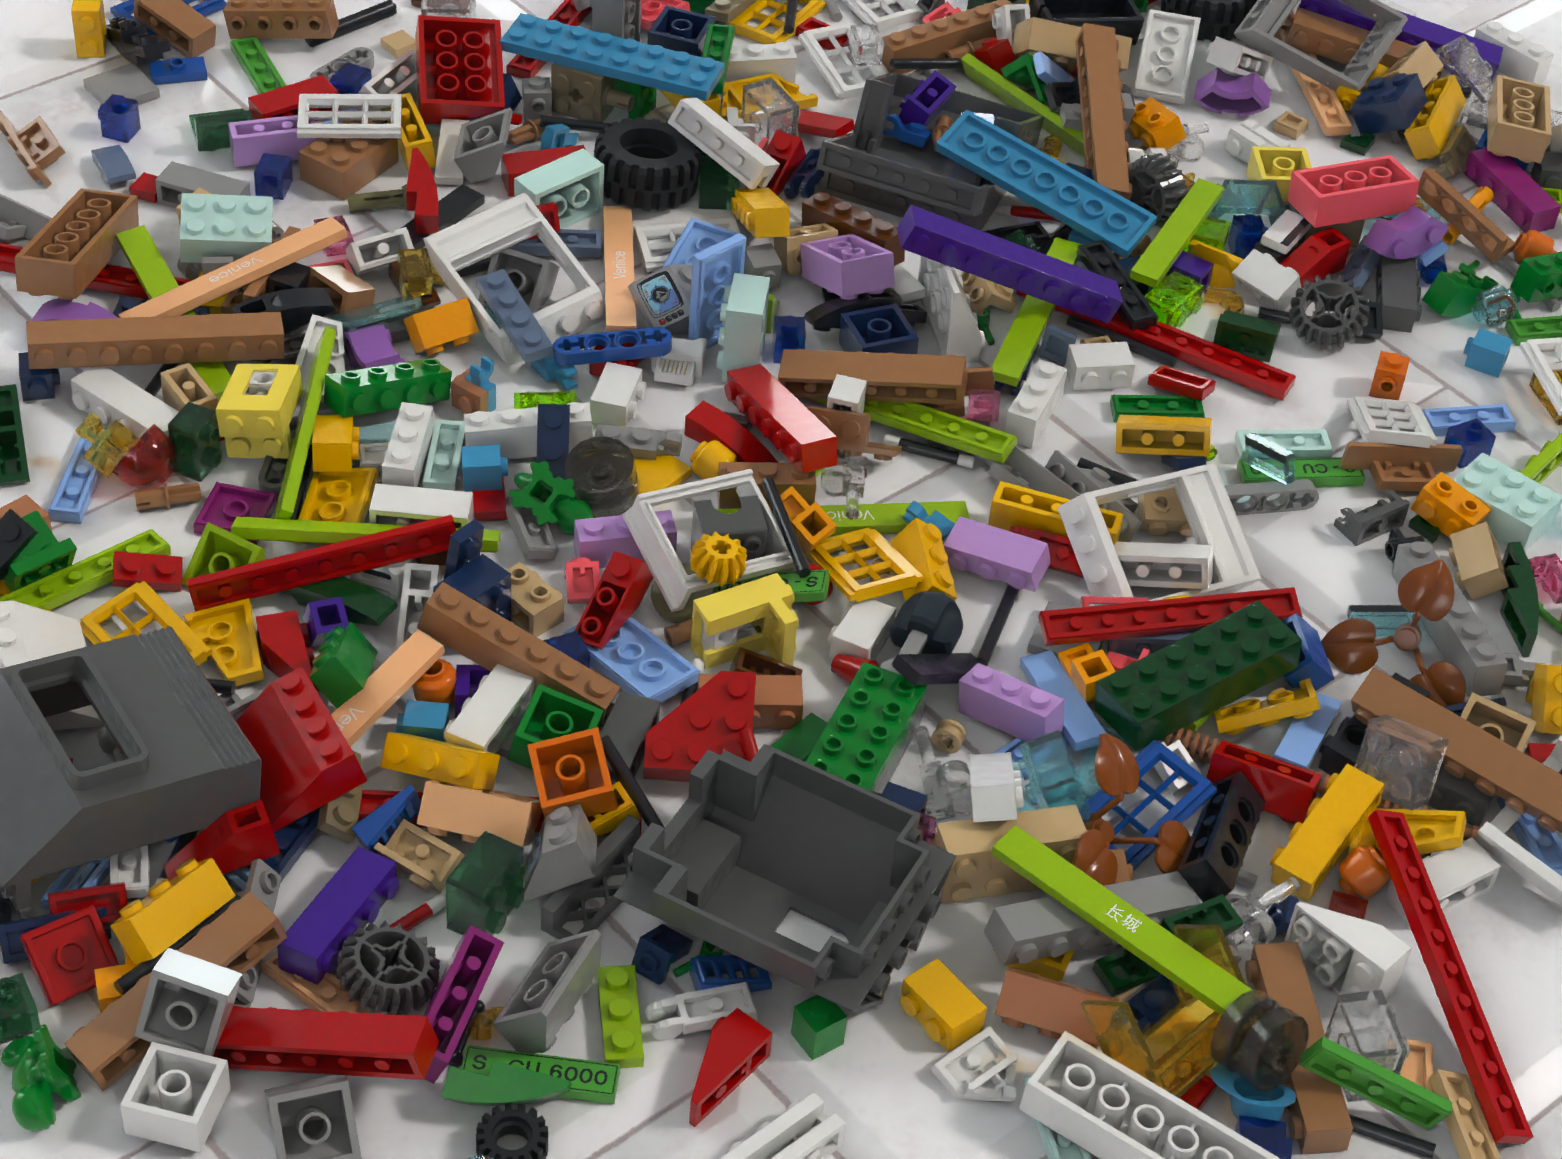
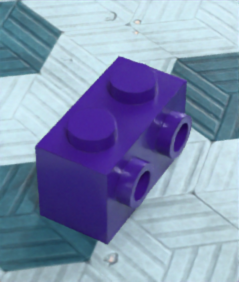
M935 70L925 81L922 79L917 84L912 95L908 93L900 103L899 107L902 110L899 117L902 123L906 125L907 123L914 122L926 127L946 106L957 86Z

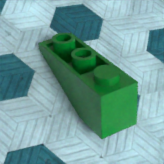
M1440 271L1422 301L1441 316L1459 318L1490 305L1488 302L1505 295L1498 288L1499 283L1488 276L1479 278L1471 273L1466 276L1458 271H1453L1452 273Z

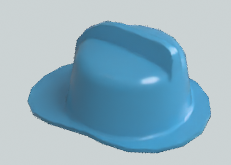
M1224 1060L1215 1063L1211 1067L1210 1075L1212 1080L1229 1093L1232 1112L1241 1122L1250 1124L1268 1133L1274 1132L1282 1118L1285 1106L1295 1102L1296 1094L1292 1089L1277 1082L1250 1064Z

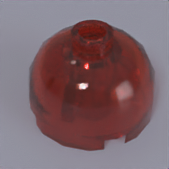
M153 424L140 437L135 446H132L113 469V473L122 481L137 488H148L157 481L163 485L175 471L170 467L175 459V447L172 440L165 432Z

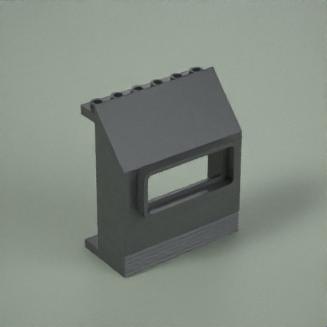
M172 627L161 628L159 631L155 629L152 633L148 631L146 634L141 633L139 636L134 634L0 669V892L4 898H10L16 911L32 907L31 879L206 828L226 811L260 800L261 758ZM92 705L126 760L86 771H79L74 767L45 717Z

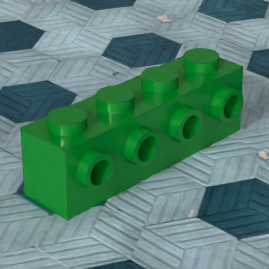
M1562 252L1522 259L1510 287L1527 303L1562 297Z
M427 358L326 374L323 404L341 417L346 418L399 409L402 402L422 405L446 401L450 398L452 371L440 364V361Z

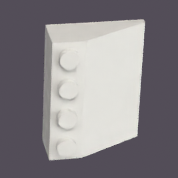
M921 256L918 281L926 288V297L920 300L924 310L927 312V319L941 355L966 356V362L979 361L980 351L985 347V335L983 331L979 330L977 315L970 308V297L964 293L962 277L957 275L955 268Z
M0 601V669L86 647L79 620L17 601ZM92 705L45 717L52 730L105 726Z

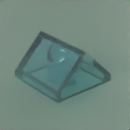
M1225 179L1222 184L1224 187L1223 196L1211 212L1281 216L1286 211L1276 181Z

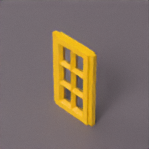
M757 0L730 23H726V25L734 26L736 34L761 44L786 42L795 34L796 27L809 17H815L826 7V2L822 0H798L799 3L806 6L801 10H797L794 32L792 34L785 33V22L776 19L782 13L786 14L788 1L782 4L774 0ZM765 7L776 10L770 16L760 13ZM751 19L762 22L756 28L747 25ZM768 25L778 28L774 34L763 31Z
M869 527L827 538L810 553L804 552L822 570L828 569L830 581L849 601L855 600L856 603L916 587L917 583L923 582V575L877 530L870 529ZM863 544L869 547L856 552L851 548ZM844 550L847 553L837 557H832L829 554ZM879 557L883 561L872 565H868L865 562L866 560ZM855 563L861 567L850 571H845L843 566ZM890 571L896 574V576L885 579L879 576V574ZM868 577H871L874 581L863 585H859L856 582L857 580H861Z
M145 581L135 583L80 619L83 636L92 645L134 634L139 636L142 633L140 630L156 620L164 629L168 626L173 628L198 666L207 661V657L212 654V650ZM138 601L149 614L133 624L122 610ZM116 615L128 628L112 638L100 624Z

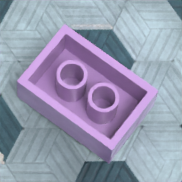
M854 234L800 243L802 277L813 282L815 286L827 289V292L839 295L841 299H855L858 297V294L862 293L881 294L884 292V289L895 287L893 252Z

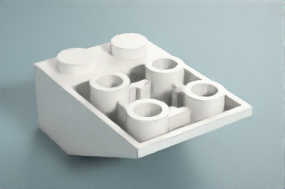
M1300 901L1295 905L1284 942L1297 941L1305 969L1316 976L1321 983L1329 986L1346 999L1351 1006L1358 1008L1368 1017L1396 993L1412 949L1410 945L1383 925Z

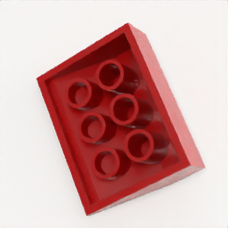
M418 15L415 34L418 110L424 124L441 125L442 119L468 120L505 109L500 20Z
M302 666L271 682L236 720V723L262 760L260 800L262 799L273 833L368 781L354 752Z

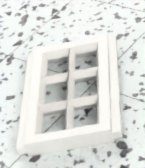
M841 0L871 30L876 31L919 20L920 17L924 16V11L913 0H872L873 2L868 4L863 3L861 0ZM897 4L903 11L895 13L889 6ZM881 9L887 16L878 17L873 11Z
M847 22L807 30L798 36V39L838 99L842 98L843 100L862 96L865 81L858 73L859 71L870 69L874 77L889 74L856 23ZM847 35L853 45L841 47L835 37ZM829 39L835 49L823 51L817 41ZM858 52L865 63L853 65L846 54ZM841 56L847 66L835 69L829 58ZM852 73L858 84L847 86L840 75Z
M300 94L297 138H401L402 96L401 94ZM309 108H332V111H309ZM338 108H362V111H338ZM368 108H391V111H368ZM308 120H332V124H308ZM338 120H342V121H362V123H361V124H338ZM368 121H391V124H368Z
M734 217L701 220L740 233ZM689 221L633 226L634 237L646 272H655L662 268L668 256L653 257L652 252L672 251L677 243L676 237L681 236ZM670 238L671 242L648 244L647 239Z
M1562 337L1530 339L1526 342H1521L1519 347L1558 415L1562 416V383H1559L1553 373L1562 371ZM1542 352H1555L1560 362L1548 363Z
M1363 396L1348 398L1347 405L1362 438H1366L1368 442L1423 448L1437 445V438L1419 405H1415L1414 402Z

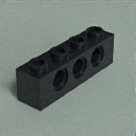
M1396 672L1391 676L1393 679L1429 698V691ZM1347 716L1341 722L1337 733L1334 736L1328 735L1322 742L1319 749L1322 757L1318 768L1332 776L1335 772L1340 774L1348 763L1368 774L1397 742L1388 738L1384 734V729L1372 724V726H1368L1360 722L1355 716L1352 718Z
M1241 771L1212 783L1217 788V793L1204 804L1178 868L1180 875L1202 902L1222 894L1227 896L1234 889L1235 881L1243 865L1248 846L1251 844L1254 830L1260 820V814L1265 801Z

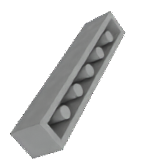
M1428 541L1398 544L1391 575L1399 586L1401 579L1409 571L1434 562L1439 557ZM1453 580L1454 602L1448 614L1438 621H1430L1421 614L1420 621L1446 662L1455 665L1462 672L1466 682V694L1469 698L1472 692L1480 696L1500 694L1508 662Z
M1178 871L1104 886L1159 925H1161L1163 918L1200 904ZM1051 896L994 907L984 930L986 937L1004 966L1015 963L1026 964L1034 959L1049 956L1058 957L1073 950L1087 951L1096 946L1111 943L1118 944Z

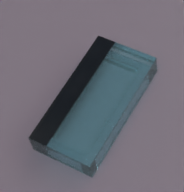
M1256 433L1245 436L1246 464L1284 484L1295 481V454Z
M1349 605L1347 610L1348 619L1362 618L1372 622L1376 628V636L1394 635L1400 625L1411 623L1415 614L1414 611H1408L1402 605Z

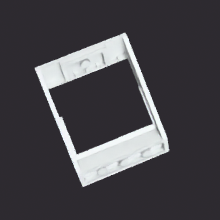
M522 193L423 238L432 266L457 300L468 298L478 328L507 366L522 360V357L504 329L498 328L457 273V271L537 235L579 289V292L533 313L551 343L553 344L560 337L574 335L605 320V303L601 290L526 193Z
M1215 463L1083 493L1057 507L1091 596L1134 597L1099 505L1170 488H1175L1196 544L1213 545L1212 584H1210L1208 589H1190L1148 601L1162 600L1166 597L1185 594L1195 597L1235 593L1262 579ZM1094 604V606L1105 605V604Z

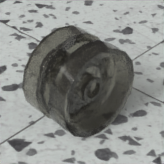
M608 436L592 437L580 442L570 450L565 460L566 479L572 478L574 480L573 490L576 494L575 499L585 501L590 506L594 518L622 515L633 506L639 494V479L634 457L627 445L618 439Z
M1252 990L1239 996L1222 1014L1213 1033L1211 1056L1218 1065L1230 1073L1239 1074L1244 1082L1256 1090L1267 1092L1277 1088L1288 1079L1298 1066L1300 1054L1305 1051L1309 1038L1308 1024L1302 1016L1289 1008L1281 1007L1270 996L1261 991Z

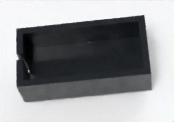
M1029 0L1030 18L1036 17L1082 27L1084 23L1115 28L1116 35L1132 38L1131 45H1136L1144 23V18L1133 0Z

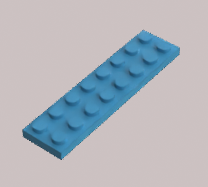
M520 13L500 40L502 51L707 101L725 72V63L715 61L712 58H702L683 51L669 50L659 45H649L634 39H624L612 36L609 33L588 30L581 26L575 27L563 24L557 20L542 19L532 14Z
M967 109L936 142L935 151L1096 242L1103 240L1111 251L1124 258L1130 255L1156 223L1157 216Z

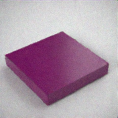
M216 482L193 524L194 533L202 534L207 522L231 532V526L237 516L271 518L276 509L278 494ZM247 540V541H249V542H251V543L257 545V543H258L259 540Z

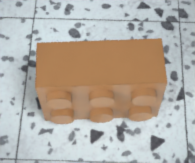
M342 121L339 124H361L362 121ZM318 138L299 151L300 180L345 201L348 199L347 194H355L399 162L398 138Z

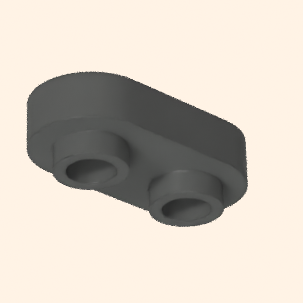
M266 455L258 476L260 491L275 493L279 497L288 459L273 458V456Z

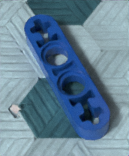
M652 327L564 336L556 339L553 343L554 360L560 365L572 366L661 357L667 355L672 350V334L665 328ZM623 343H634V344H635L633 347H623V346H621V344H623ZM596 345L605 347L602 350L591 349L592 346Z

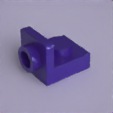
M457 664L455 718L461 713L465 700L468 697L472 698L476 693L483 676L491 673L489 670L480 665Z

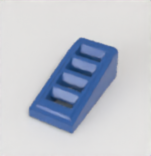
M412 785L407 786L352 827L353 832L364 849L378 854L373 849L377 842L385 846L403 819L410 823L418 815L421 800Z
M736 955L698 956L690 959L689 974L695 991L742 982L748 983L751 993L772 989V982L767 970ZM756 968L758 977L752 978L749 969ZM741 971L743 978H737L736 972ZM722 974H728L729 978H723Z

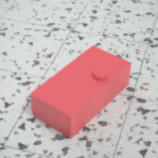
M1392 155L1292 171L1287 201L1314 228L1340 223L1349 224L1353 221L1406 212L1411 205L1415 206L1420 181Z

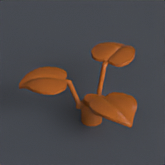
M1441 559L1414 568L1401 579L1397 592L1399 601L1406 610L1414 611L1415 614L1411 623L1400 625L1394 635L1375 640L1376 628L1372 622L1362 618H1351L1334 626L1321 641L1327 658L1339 669L1353 674L1366 672L1374 666L1378 659L1376 646L1394 642L1398 649L1413 652L1417 666L1422 674L1412 677L1410 681L1429 691L1428 699L1442 707L1464 703L1466 682L1462 672L1455 665L1443 661L1435 662L1426 669L1420 649L1417 647L1422 640V632L1417 626L1421 614L1430 621H1438L1448 614L1454 602L1452 575L1446 563Z
M1106 733L1099 734L1100 743L1095 757V777L1102 791L1109 796H1115V798L1098 812L1091 813V821L1083 822L1087 831L1081 835L1078 841L1072 865L1103 886L1114 884L1117 878L1118 864L1115 854L1108 849L1111 844H1153L1157 846L1154 860L1158 869L1163 874L1178 871L1191 838L1183 824L1174 820L1162 823L1159 827L1158 838L1114 837L1115 832L1112 824L1101 818L1123 801L1124 793L1131 794L1136 792L1139 783V768L1135 756L1126 744L1112 735Z

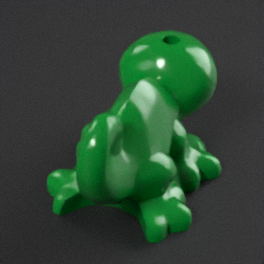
M532 461L530 462V467L533 475L518 473L514 476V482L520 490L509 491V496L512 498V506L514 508H532V514L537 517V524L539 526H544L547 523H557L563 533L574 535L575 520L594 518L590 506L583 500L575 499L576 494L573 490L574 480L572 478L566 480L561 477L554 478L553 473L549 471L548 462L537 463Z
M45 1024L41 1025L34 1032V1037L25 1036L14 1039L4 1049L1 1061L8 1067H15L12 1073L11 1084L12 1089L16 1092L12 1099V1111L16 1121L28 1131L35 1132L49 1129L56 1121L52 1094L57 1093L67 1102H72L81 1097V1093L76 1086L77 1082L73 1076L74 1070L77 1068L75 1060L67 1048L61 1050L55 1044Z

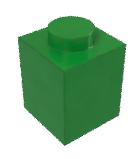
M815 995L794 1006L791 1034L811 1060H814L844 1044L847 1015L838 1004Z

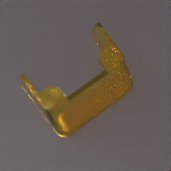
M1177 924L1173 928L1179 939L1246 985L1220 925ZM1175 983L1174 989L1180 1003L1143 1034L1128 1002L1085 1000L1081 1006L1102 1052L1178 1098L1255 1031L1258 1024V1011L1255 1004L1234 1025Z

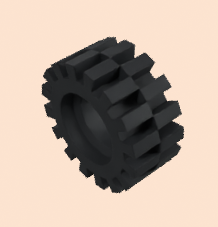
M505 1103L504 1111H501L499 1106L493 1107L492 1116L486 1112L482 1116V1123L478 1122L476 1128L477 1159H485L484 1156L488 1159H546V1156H548V1126H545V1119L542 1115L537 1118V1110L531 1108L528 1113L525 1112L526 1105L521 1103L518 1104L517 1110L512 1109V1103ZM514 1134L526 1138L528 1142L520 1149L508 1150L498 1146L497 1140L505 1135Z

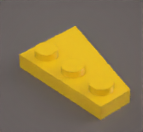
M249 598L183 615L185 623L212 650V654L209 657L225 680L235 681L236 686L265 679L253 608Z
M1310 678L1299 681V689L1290 691L1285 690V688H1279L1271 691V694L1267 696V700L1260 702L1259 699L1251 698L1214 711L1219 734L1224 732L1228 735L1244 732L1246 727L1257 724L1261 727L1272 726L1279 723V719L1293 716L1295 719L1311 716L1313 711L1320 709V705Z
M1375 809L1404 814L1420 855L1462 847L1467 822L1465 811ZM1367 820L1350 844L1348 854L1358 845L1368 847L1375 845L1379 848L1369 820Z

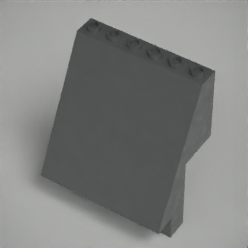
M895 72L866 79L853 132L822 141L816 169L825 171L820 192L901 218L904 217L910 205L982 231L1007 191L941 153L934 151L932 137L924 148H920L899 141L898 137H888L883 134L885 127L894 129V124L886 120L887 115L895 114L899 116L902 110L899 107L900 103L908 93L910 95L913 94L914 88L921 80ZM954 90L946 106L926 126V130L932 131L935 127L936 119L939 120L941 115L949 116L954 124L967 109L1035 147L1038 143L1045 117Z

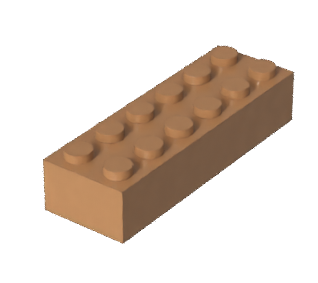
M81 188L15 256L17 291L28 292L32 296L51 295L58 296L62 300L77 299L121 249L117 243L116 234L139 227L138 196Z

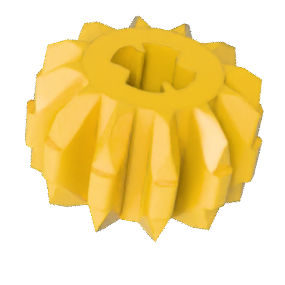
M716 531L712 536L703 534L701 539L695 541V545L692 546L690 570L696 572L697 579H706L708 585L712 582L718 583L720 587H723L725 583L734 585L736 580L741 578L745 572L747 549L741 546L739 539H730L729 533L725 536H720Z

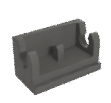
M1388 489L1383 494L1390 499V503L1381 499L1377 501V504L1356 513L1350 508H1343L1340 511L1346 517L1336 518L1334 526L1355 546H1358L1390 532L1393 528L1402 527L1410 502L1406 499L1403 500L1393 490Z

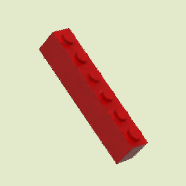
M757 364L727 371L728 383H725L724 390L728 401H731L738 408L739 412L743 413L750 420L751 424L755 425L762 432L763 436L768 438L775 445L776 449L780 450L788 458L790 463H793L802 473L838 465L837 436L765 367Z
M233 1006L212 1057L227 1060L228 1069L424 1080L438 1047L439 1040L427 1016Z

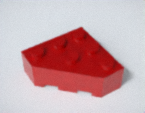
M721 670L646 732L643 779L689 782L690 772L707 750L719 755L725 750L746 760L738 732L746 728H752L753 730L756 673Z

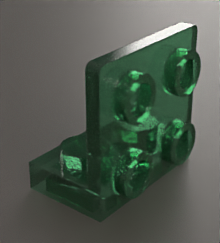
M243 108L189 115L198 151H215L217 149L230 148L228 123L253 120L251 110L245 111Z

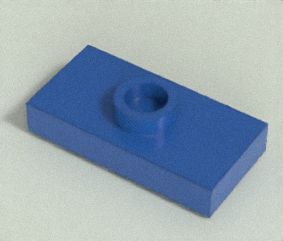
M204 56L191 58L175 57L169 60H158L149 63L151 80L155 85L208 80Z

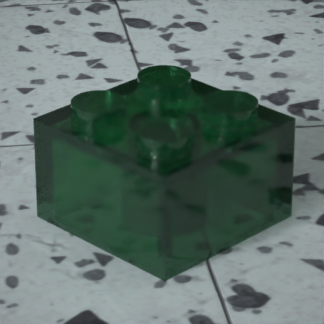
M487 831L483 832L446 879L448 929L464 935L469 926L473 925L491 936L494 934L498 935L503 930L507 916L513 908L518 909L524 901L523 877L526 872V865L524 864L523 847Z

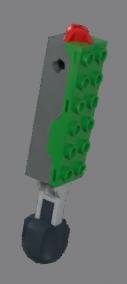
M919 592L902 605L889 630L891 641L894 645L901 648L899 654L952 653L962 634L964 625L961 612L953 599L942 592ZM895 658L882 662L880 667L866 662L862 663L807 758L806 763L870 792L882 794L922 722L927 685H913L893 668L891 664Z

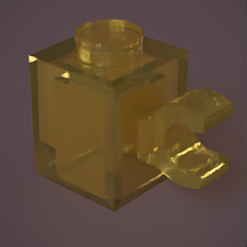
M427 248L398 250L396 268L401 296L419 297L431 294L433 280L438 284L446 285L432 266Z
M94 413L86 416L83 423L75 430L80 437L92 444L83 458L107 478L125 462L141 441L118 420H115L104 430L102 421Z

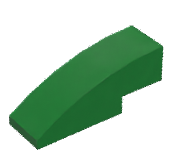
M492 1061L488 1076L450 1066L441 1097L448 1101L468 1105L505 1106V1103L518 1105L519 1103L527 1104L546 1100L570 1092L572 1083L566 1079Z

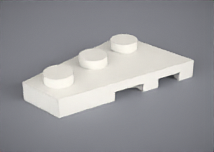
M312 314L295 365L300 366L303 386L301 397L304 396L315 347L325 327L336 330V338L327 374L346 371L342 322ZM324 387L320 402L322 403L324 399Z

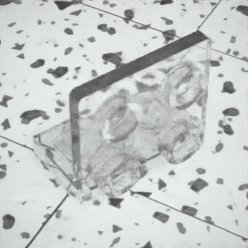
M1463 35L1436 50L1437 57L1451 75L1455 74L1460 87H1470L1482 104L1487 103L1491 90L1493 70L1491 65L1480 57L1475 44L1469 43Z

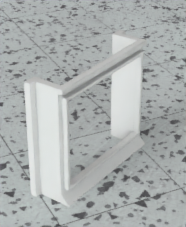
M752 469L638 494L631 511L624 513L623 519L671 612L683 610L691 593L719 585L714 582L708 585L706 579H697L696 573L687 575L652 506L737 487L736 492L739 497L757 495L768 527L766 548L770 555L746 561L745 572L736 582L777 571H797L777 521L752 476Z
M1562 736L1558 739L1549 757L1542 763L1558 773L1562 770ZM1505 805L1490 823L1486 821L1478 830L1475 841L1562 906V876L1505 835L1522 816Z

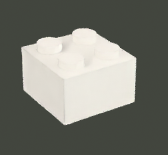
M152 1042L120 1104L124 1133L201 1153L231 1089L228 1061Z

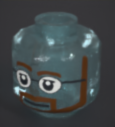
M1496 285L1477 294L1475 305L1472 306V312L1478 322L1483 321L1487 326L1494 327L1507 322V320H1511L1515 316V310L1518 309V301L1511 289Z

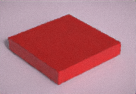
M94 905L19 936L49 1008L96 988L94 969L119 965Z

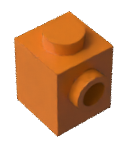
M1381 351L1369 396L1399 400L1410 358L1397 353Z

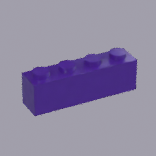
M358 846L286 931L287 938L277 946L279 968L290 974L303 977L302 979L316 985L322 981L327 972L332 973L337 967L339 951L342 950L343 943L348 936H352L358 927L364 929L368 923H373L383 904L396 895L400 884L399 879H397V862Z

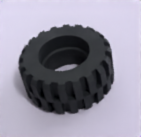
M1161 0V11L1201 18L1197 40L1203 41L1206 39L1213 42L1217 36L1231 41L1233 38L1238 39L1235 37L1234 32L1257 0Z
M636 117L635 120L627 118L622 119L619 123L615 121L608 127L606 126L596 137L594 157L604 164L603 196L607 199L611 198L614 203L618 205L624 204L632 209L640 208L642 211H650V209L665 211L666 208L674 209L681 204L684 205L697 191L702 150L669 123L661 122L660 119L654 118L652 120L644 119V117Z

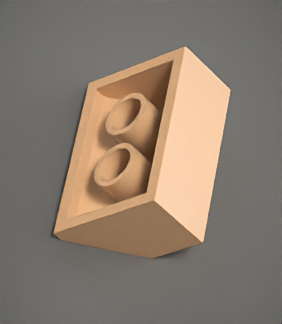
M437 780L425 781L417 824L427 826L426 832L433 835L448 837V832L450 831L462 834V841L483 844V840L488 839L497 841L496 848L518 852L519 846L525 847L530 845L543 811L539 799L496 790L471 789Z

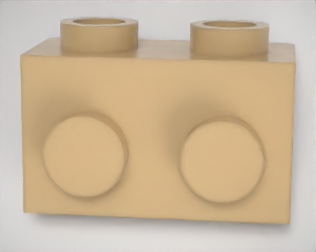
M962 271L960 276L963 280L964 293L969 295L970 306L977 314L981 315L984 308H987L989 304L1010 313L1018 306L1013 295V289Z
M405 819L402 820L385 846L377 842L373 848L379 855L396 861L397 874L401 870L410 875L408 880L423 891H427L431 887L439 893L443 891L465 858L461 851Z

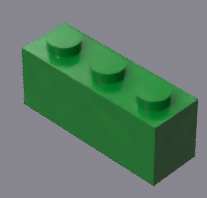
M352 622L344 628L338 625L324 636L325 643L318 649L320 654L312 661L314 667L309 676V679L336 709L364 688L378 654V651Z

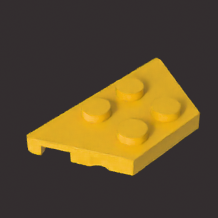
M774 73L725 82L722 118L726 120L727 107H737L738 117L743 118V121L781 115L791 108L806 109L816 107L818 96L813 93L809 96L800 93V86L785 81Z

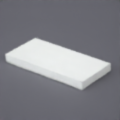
M1149 9L1132 92L1133 96L1147 99L1151 96L1158 101L1184 105L1201 18Z

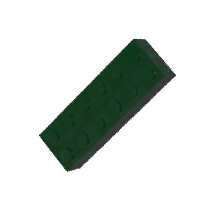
M1258 600L1097 681L1094 710L1137 752L1147 747L1154 739L1158 741L1297 669L1302 639Z

